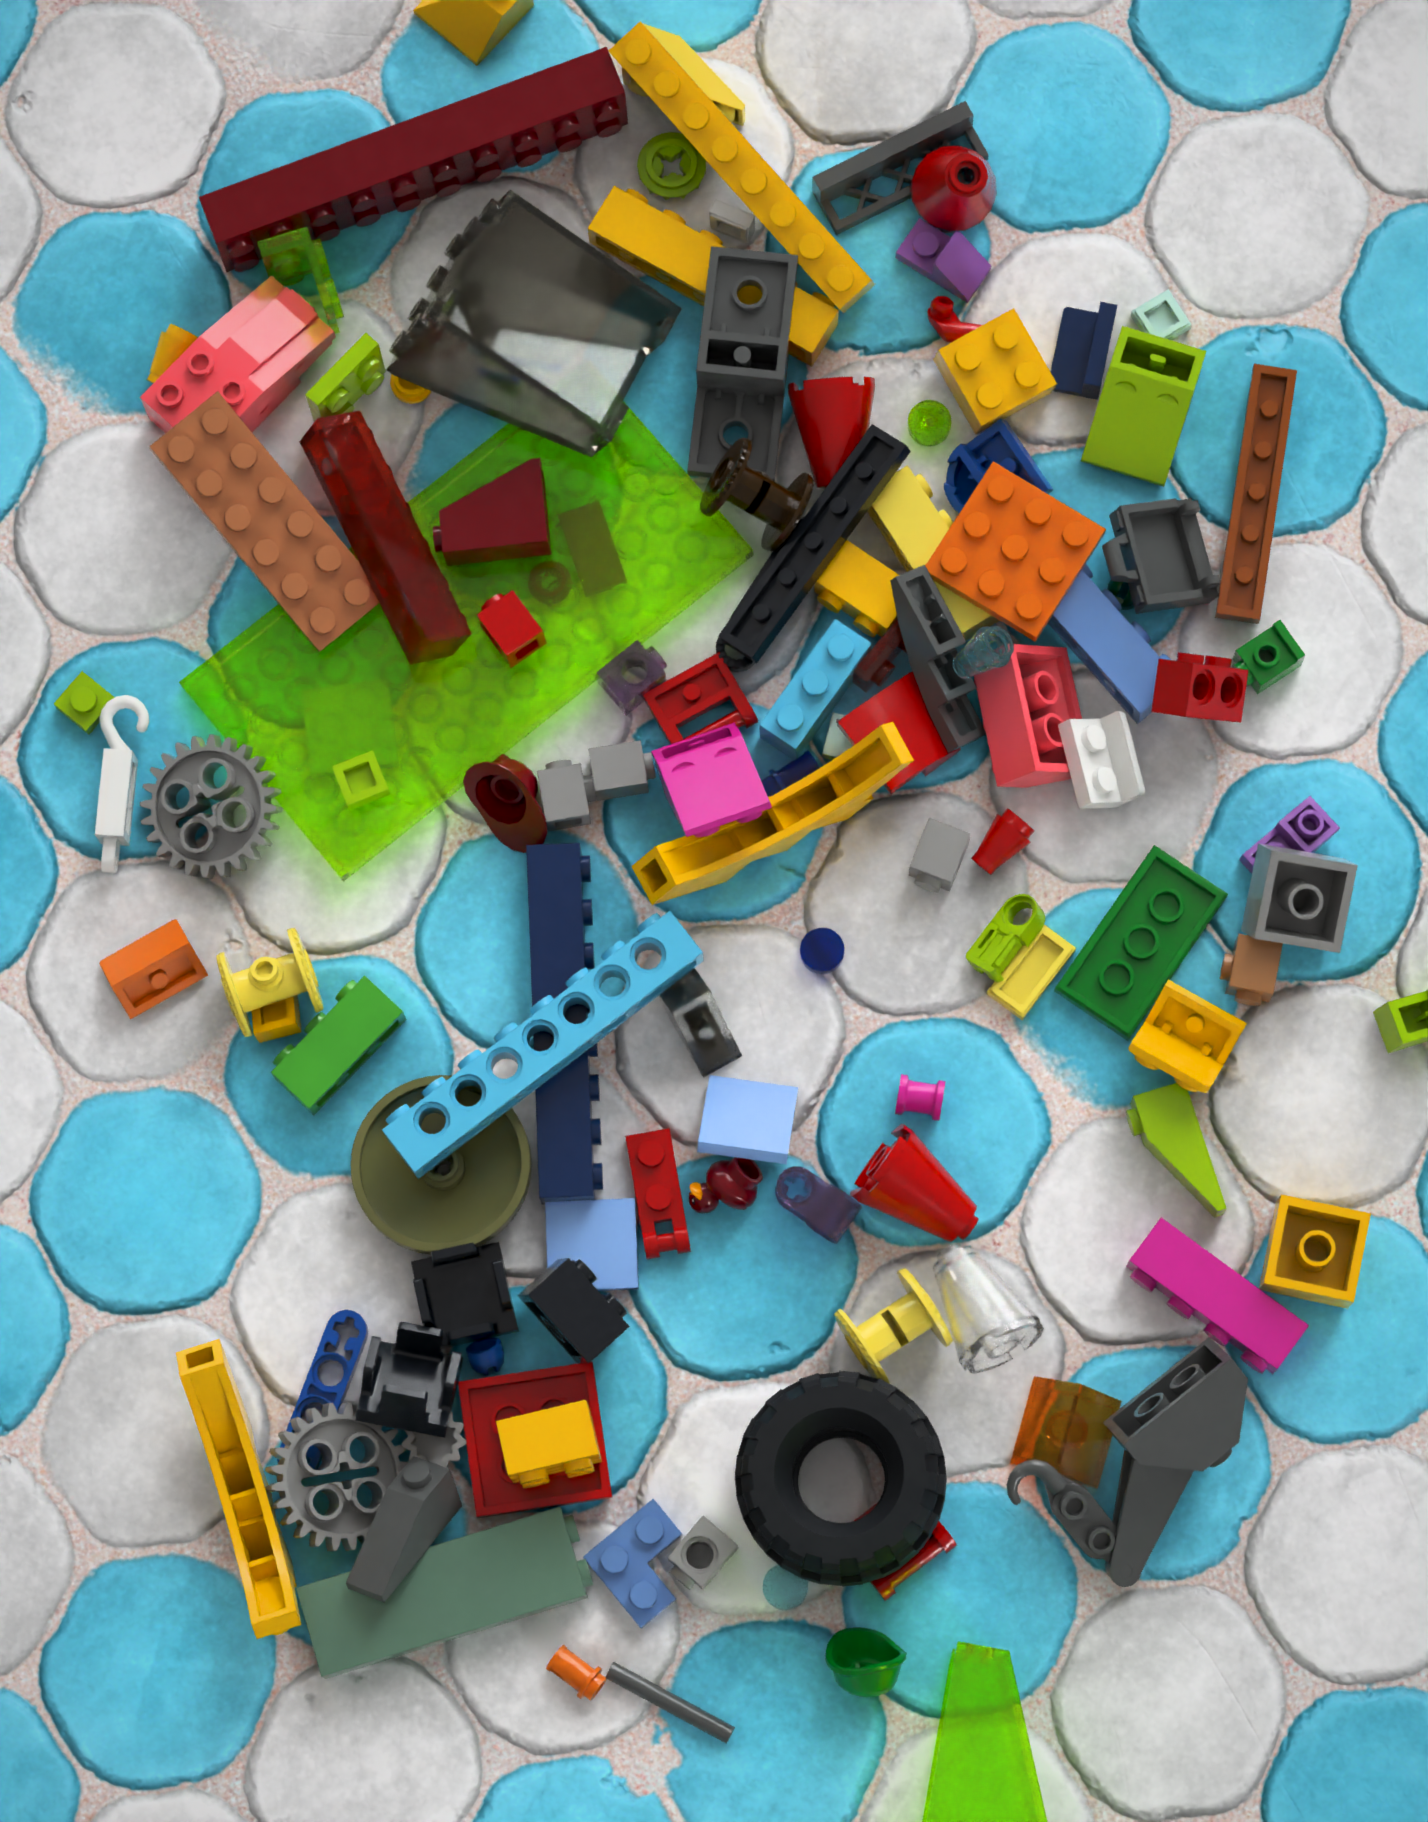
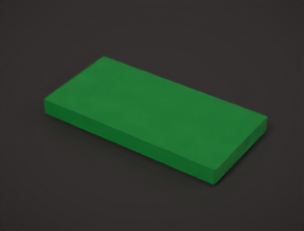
M1154 845L1059 981L1054 991L1128 1041L1157 1000L1168 979L1170 980L1228 894Z

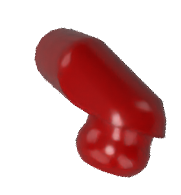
M938 296L931 301V307L928 308L927 315L929 322L944 341L953 342L982 326L980 324L961 322L953 311V301L946 296Z

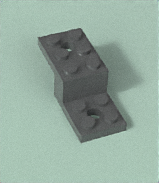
M711 246L696 369L697 393L687 469L688 476L710 478L724 454L732 446L724 440V432L730 427L739 426L747 431V439L752 441V450L747 466L756 471L766 473L775 481L789 361V335L798 255ZM749 285L755 286L762 292V298L755 304H744L737 297L741 288Z

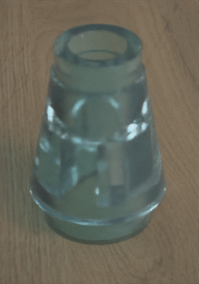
M998 626L980 628L953 658L952 666L955 673L963 679H969L972 676L1005 666L1009 662L1014 650L1012 638L1006 630Z

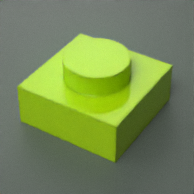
M81 671L54 702V706L89 735L100 723V713L105 704L115 697Z
M373 750L332 766L349 811L390 795Z

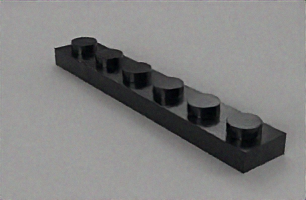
M872 424L718 635L723 643L754 663H758L911 451L906 444Z

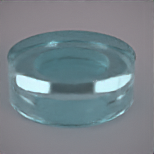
M779 1565L774 1566L767 1572L763 1580V1594L772 1607L788 1611L797 1608L804 1602L808 1593L807 1580L792 1574Z

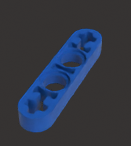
M342 1310L332 1315L329 1319L291 1419L296 1417L302 1419L305 1408L314 1403L323 1405L333 1402L338 1413L368 1338V1327L360 1314L352 1310ZM351 1319L354 1320V1328L359 1331V1335L357 1338L349 1337L345 1344L344 1351L353 1353L348 1361L338 1353L326 1352L329 1344L336 1349L338 1348L341 1335L335 1329L338 1324L346 1325L348 1320ZM329 1361L340 1363L344 1370L343 1379L335 1386H325L320 1382L318 1376L321 1366ZM289 1422L286 1431L295 1433L291 1422ZM283 1442L281 1443L280 1448L285 1447V1444ZM311 1445L307 1450L306 1456L311 1459L309 1466L317 1470L322 1460V1455L317 1447Z

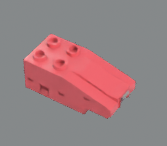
M271 275L200 335L140 396V399L149 419L164 433H167L218 391L250 431L253 432L301 383L299 377L332 344L336 337L335 332L318 317L313 304L299 292H295L293 289L290 290L287 286L284 287Z

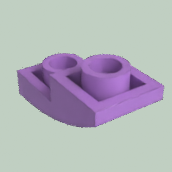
M1309 796L1282 818L1275 828L1242 854L1239 860L1252 873L1258 844L1315 853L1340 827Z

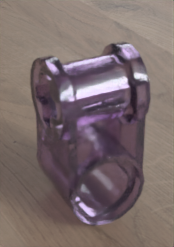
M800 1166L785 1169L779 1175L775 1186V1196L783 1208L800 1218L813 1231L834 1244H838L862 1209V1206L851 1196ZM798 1179L805 1182L803 1191L807 1195L803 1197L798 1194L794 1199L787 1196L789 1187L784 1183L789 1181L794 1184Z

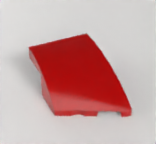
M913 672L895 681L837 721V726L853 746L880 725L890 722L894 723L914 761L884 784L890 794L921 772L927 776L961 750L959 748L950 753L947 752L927 711Z

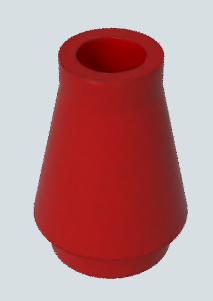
M1007 808L1001 816L996 815L977 852L971 859L988 874L992 875L997 868L1031 843L1028 838L1034 833V830Z

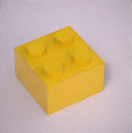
M1014 308L940 348L933 358L934 363L975 435L989 428L1000 418L1005 419L1049 395L1057 385Z
M1281 1194L1275 1204L1259 1289L1348 1309L1355 1299L1371 1213Z
M586 1400L496 1421L508 1476L513 1483L520 1482L523 1488L547 1484L550 1482L548 1475L565 1471L568 1478L586 1475L594 1472L593 1464L602 1462L591 1411Z

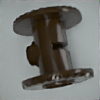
M742 437L735 441L712 473L701 499L700 510L704 515L710 517L720 509L725 501H728L767 524L762 536L761 546L763 549L772 552L784 543L800 520L811 497L814 480L808 473H802L788 488H785L773 481L766 473L756 471L747 466L752 450V441Z

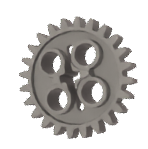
M209 734L205 744L201 737L193 736L191 739V750L186 744L176 743L177 757L166 753L161 755L166 765L164 770L154 767L150 768L151 773L157 778L156 784H143V788L152 793V798L140 802L141 807L151 809V815L142 819L141 824L154 826L155 829L146 838L147 841L153 843L162 842L156 855L164 858L172 855L169 866L180 869L185 864L186 875L196 876L199 870H201L202 878L213 879L217 870L221 877H230L231 864L239 871H246L247 865L244 857L247 856L252 860L259 861L261 856L256 848L258 844L270 847L273 844L265 835L267 829L279 830L280 828L278 824L270 820L271 814L283 812L282 807L271 804V798L281 794V789L268 787L267 785L276 776L275 772L268 770L260 771L266 759L258 755L250 759L253 747L243 744L237 749V739L227 737L222 744L220 736ZM224 766L227 771V780L224 785L217 788L213 780L214 773L219 767ZM240 786L244 787V792L242 794L238 795L237 797L229 798L230 795L234 794L240 788ZM186 787L190 795L189 801L184 808L180 809L176 803V795L180 789ZM209 799L218 800L220 802L214 804L211 807ZM239 805H243L247 813L246 819L241 826L236 827L232 819L233 812ZM211 807L213 815L200 812H203ZM193 816L181 828L179 827L178 822L181 819ZM205 825L209 833L208 841L203 847L199 848L195 841V834L201 826Z
M332 1402L323 1404L322 1416L315 1407L307 1409V1423L300 1417L292 1418L290 1422L295 1433L288 1431L278 1433V1437L285 1444V1447L271 1448L269 1451L271 1455L279 1459L278 1465L265 1468L266 1472L277 1476V1482L266 1486V1491L279 1492L280 1498L271 1507L272 1509L285 1508L287 1511L280 1522L282 1526L294 1522L297 1523L293 1535L294 1538H302L311 1533L309 1539L310 1547H319L325 1539L327 1551H337L341 1541L344 1549L350 1551L356 1550L357 1538L363 1545L388 1486L408 1462H400L398 1457L406 1449L402 1445L394 1446L391 1442L398 1433L396 1428L383 1432L381 1425L355 1421L356 1413L353 1415L351 1402L342 1403L338 1413ZM355 1438L360 1440L365 1447V1456L360 1463L355 1461L350 1454V1445ZM311 1445L317 1447L322 1455V1463L317 1470L311 1468L306 1460V1453ZM368 1467H375L377 1469L376 1475L308 1487H304L301 1483L302 1479L306 1477L331 1474L338 1471L344 1472ZM362 1483L367 1485L372 1492V1501L367 1508L361 1506L357 1500V1490ZM318 1491L325 1493L329 1500V1508L324 1515L319 1514L313 1506V1499Z

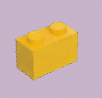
M846 540L814 584V592L818 594L817 600L834 613H839L842 610L854 618L853 624L861 632L873 638L878 634L887 640L898 625L890 580L899 576V574Z

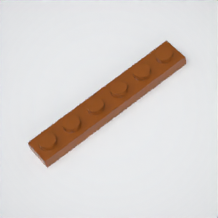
M1254 364L1252 368L1215 618L1259 624L1297 370Z

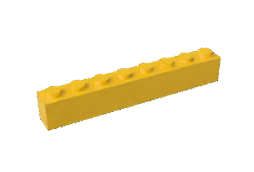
M641 21L608 50L789 254L798 255V264L841 312L845 313L875 285L872 279Z

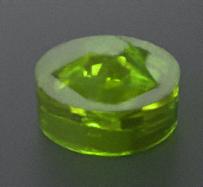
M925 400L919 402L911 409L908 416V431L914 441L924 446H935L942 443L948 437L951 430V415L942 403L934 400Z

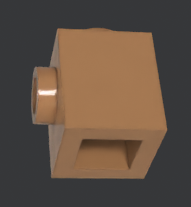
M1238 934L1233 954L1225 953L1222 962L1220 979L1227 981L1225 994L1235 995L1234 1001L1244 1005L1260 1006L1261 1001L1269 1002L1274 994L1283 943L1259 940L1249 935Z

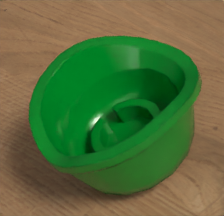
M853 1627L842 1629L832 1636L827 1644L825 1661L827 1666L833 1671L835 1681L845 1691L859 1697H877L889 1692L894 1687L901 1665L906 1660L907 1653L879 1631Z

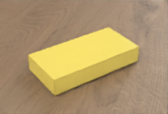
M1044 925L1029 947L1023 945L1002 972L1001 976L1004 980L1001 982L994 981L988 989L987 995L1023 1020L1074 954L1076 948Z

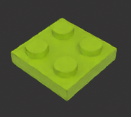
M367 333L305 394L313 421L325 432L334 424L336 426L343 424L354 410L353 404L364 393L366 395L372 394L384 380L383 374L386 370L379 344Z

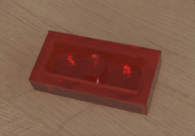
M898 618L853 671V683L866 693L874 683L879 687L883 685L896 667L892 664L893 660L902 650L907 653Z

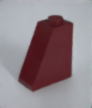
M532 458L439 510L440 526H433L435 552L443 553L447 566L552 555L545 478L541 459Z

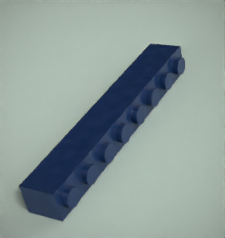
M580 843L526 845L532 1007L547 995L556 998L568 988L565 985L566 981L579 970L585 967L587 969L595 968L593 942L585 943L584 927L593 925L592 899H583V882H591L590 855L582 856ZM582 1004L572 1005L567 1009L565 1019L570 1023L580 1024L588 1018L590 1010ZM545 1031L535 1033L533 1035L534 1050L545 1051L549 1049L554 1042V1037ZM598 1042L535 1090L539 1199L542 1205L545 1202L595 1200V1190H603L602 1163H594L593 1146L602 1145L600 1118L592 1119L591 1101H600L599 1074H590V1057H598Z

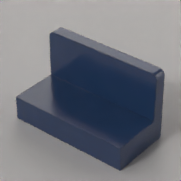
M1100 301L1098 313L1072 307L1064 308L1051 367V374L1057 383L1053 391L1098 400L1117 310L1116 304Z

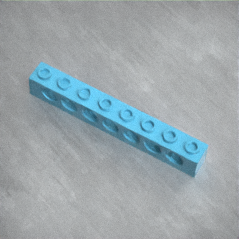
M668 911L662 917L656 913L647 918L638 926L637 931L639 934L626 944L622 940L613 944L601 955L604 961L591 971L585 967L576 972L566 981L565 985L568 988L556 998H553L551 995L542 998L530 1009L531 1017L519 1026L515 1022L505 1026L494 1036L496 1043L483 1053L477 1049L467 1055L458 1064L460 1071L448 1080H445L444 1077L436 1079L422 1091L424 1096L422 1100L411 1108L405 1104L386 1118L385 1121L388 1125L382 1129L385 1137L417 1179L421 1178L704 961L702 950L671 911ZM645 950H653L661 956V961L655 968L644 969L636 963L638 955ZM617 977L622 979L626 984L624 991L614 997L602 993L600 987L607 978ZM582 1004L590 1010V1014L584 1022L573 1024L565 1019V1013L572 1005ZM545 1031L554 1037V1042L549 1049L535 1051L529 1046L530 1038L537 1032ZM506 1058L514 1060L518 1064V1069L512 1077L501 1079L493 1074V1068L498 1061ZM475 1086L482 1091L481 1099L477 1104L463 1106L457 1101V1096L464 1087ZM432 1113L441 1114L446 1118L444 1128L436 1134H428L421 1129L423 1119Z

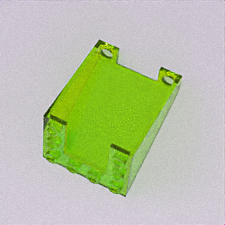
M957 1641L955 1649H952L922 1822H1047L1011 1656L1008 1650Z

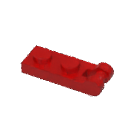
M670 1128L625 1136L646 1259L660 1257L659 1253L677 1250L678 1254L691 1252ZM672 1221L674 1232L656 1235L654 1224Z

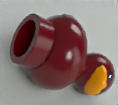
M734 1157L732 1160L717 1161L708 1169L706 1183L693 1182L690 1184L689 1204L693 1210L701 1214L712 1212L718 1206L719 1200L734 1209L745 1210L757 1198V1185L762 1181V1172L751 1159Z

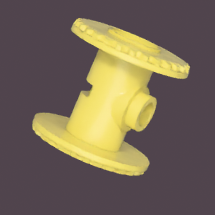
M295 928L287 929L293 953L276 959L271 957L258 958L250 968L236 973L232 972L224 952L216 955L221 982L229 1006L245 1037L253 1035L247 1012L289 997L308 992L315 1012L318 1013L323 1010V1002L318 989L319 984L313 966Z
M906 1268L898 1270L897 1274L907 1294L885 1309L880 1310L859 1326L855 1327L841 1308L834 1313L847 1343L871 1377L880 1378L889 1383V1380L879 1362L927 1330L931 1329L945 1347L953 1342L951 1334L935 1304Z

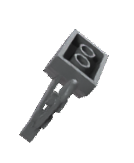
M1208 1337L1103 1422L1118 1443L1124 1448L1112 1521L1084 1486L1059 1474L1049 1463L1036 1459L1020 1463L1009 1474L1006 1485L1011 1502L1014 1505H1018L1021 1502L1018 1494V1485L1024 1477L1029 1475L1039 1477L1046 1486L1053 1514L1083 1552L1091 1558L1104 1559L1106 1573L1116 1585L1121 1587L1132 1586L1139 1580L1141 1572L1194 1471H1204L1209 1466L1216 1467L1231 1455L1232 1448L1239 1443L1248 1378L1235 1361Z

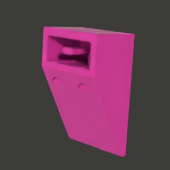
M735 722L651 751L666 799L686 837L692 835L695 837L712 835L720 829L721 825L735 820L739 823L753 821L762 815V811L772 808L743 736Z

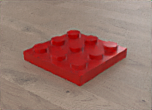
M593 1361L590 1363H578L458 1382L477 1518L613 1498ZM586 1400L591 1411L602 1462L593 1464L594 1472L568 1478L565 1471L548 1475L549 1483L531 1488H523L520 1482L513 1483L507 1473L496 1421Z

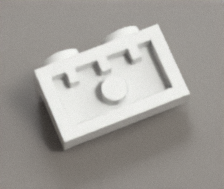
M1115 711L1100 719H1068L1058 724L1079 809L1116 808L1145 794L1138 759L1124 711Z

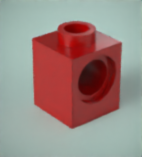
M513 590L504 596L503 594H497L491 597L482 605V611L477 614L482 630L510 668H513L547 644L543 630Z

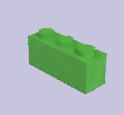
M365 975L358 983L354 980L348 982L336 995L335 999L338 1003L327 1015L323 1012L317 1014L304 1029L307 1035L295 1047L292 1044L286 1046L273 1061L276 1067L271 1073L275 1080L313 1116L407 1020L404 1012Z

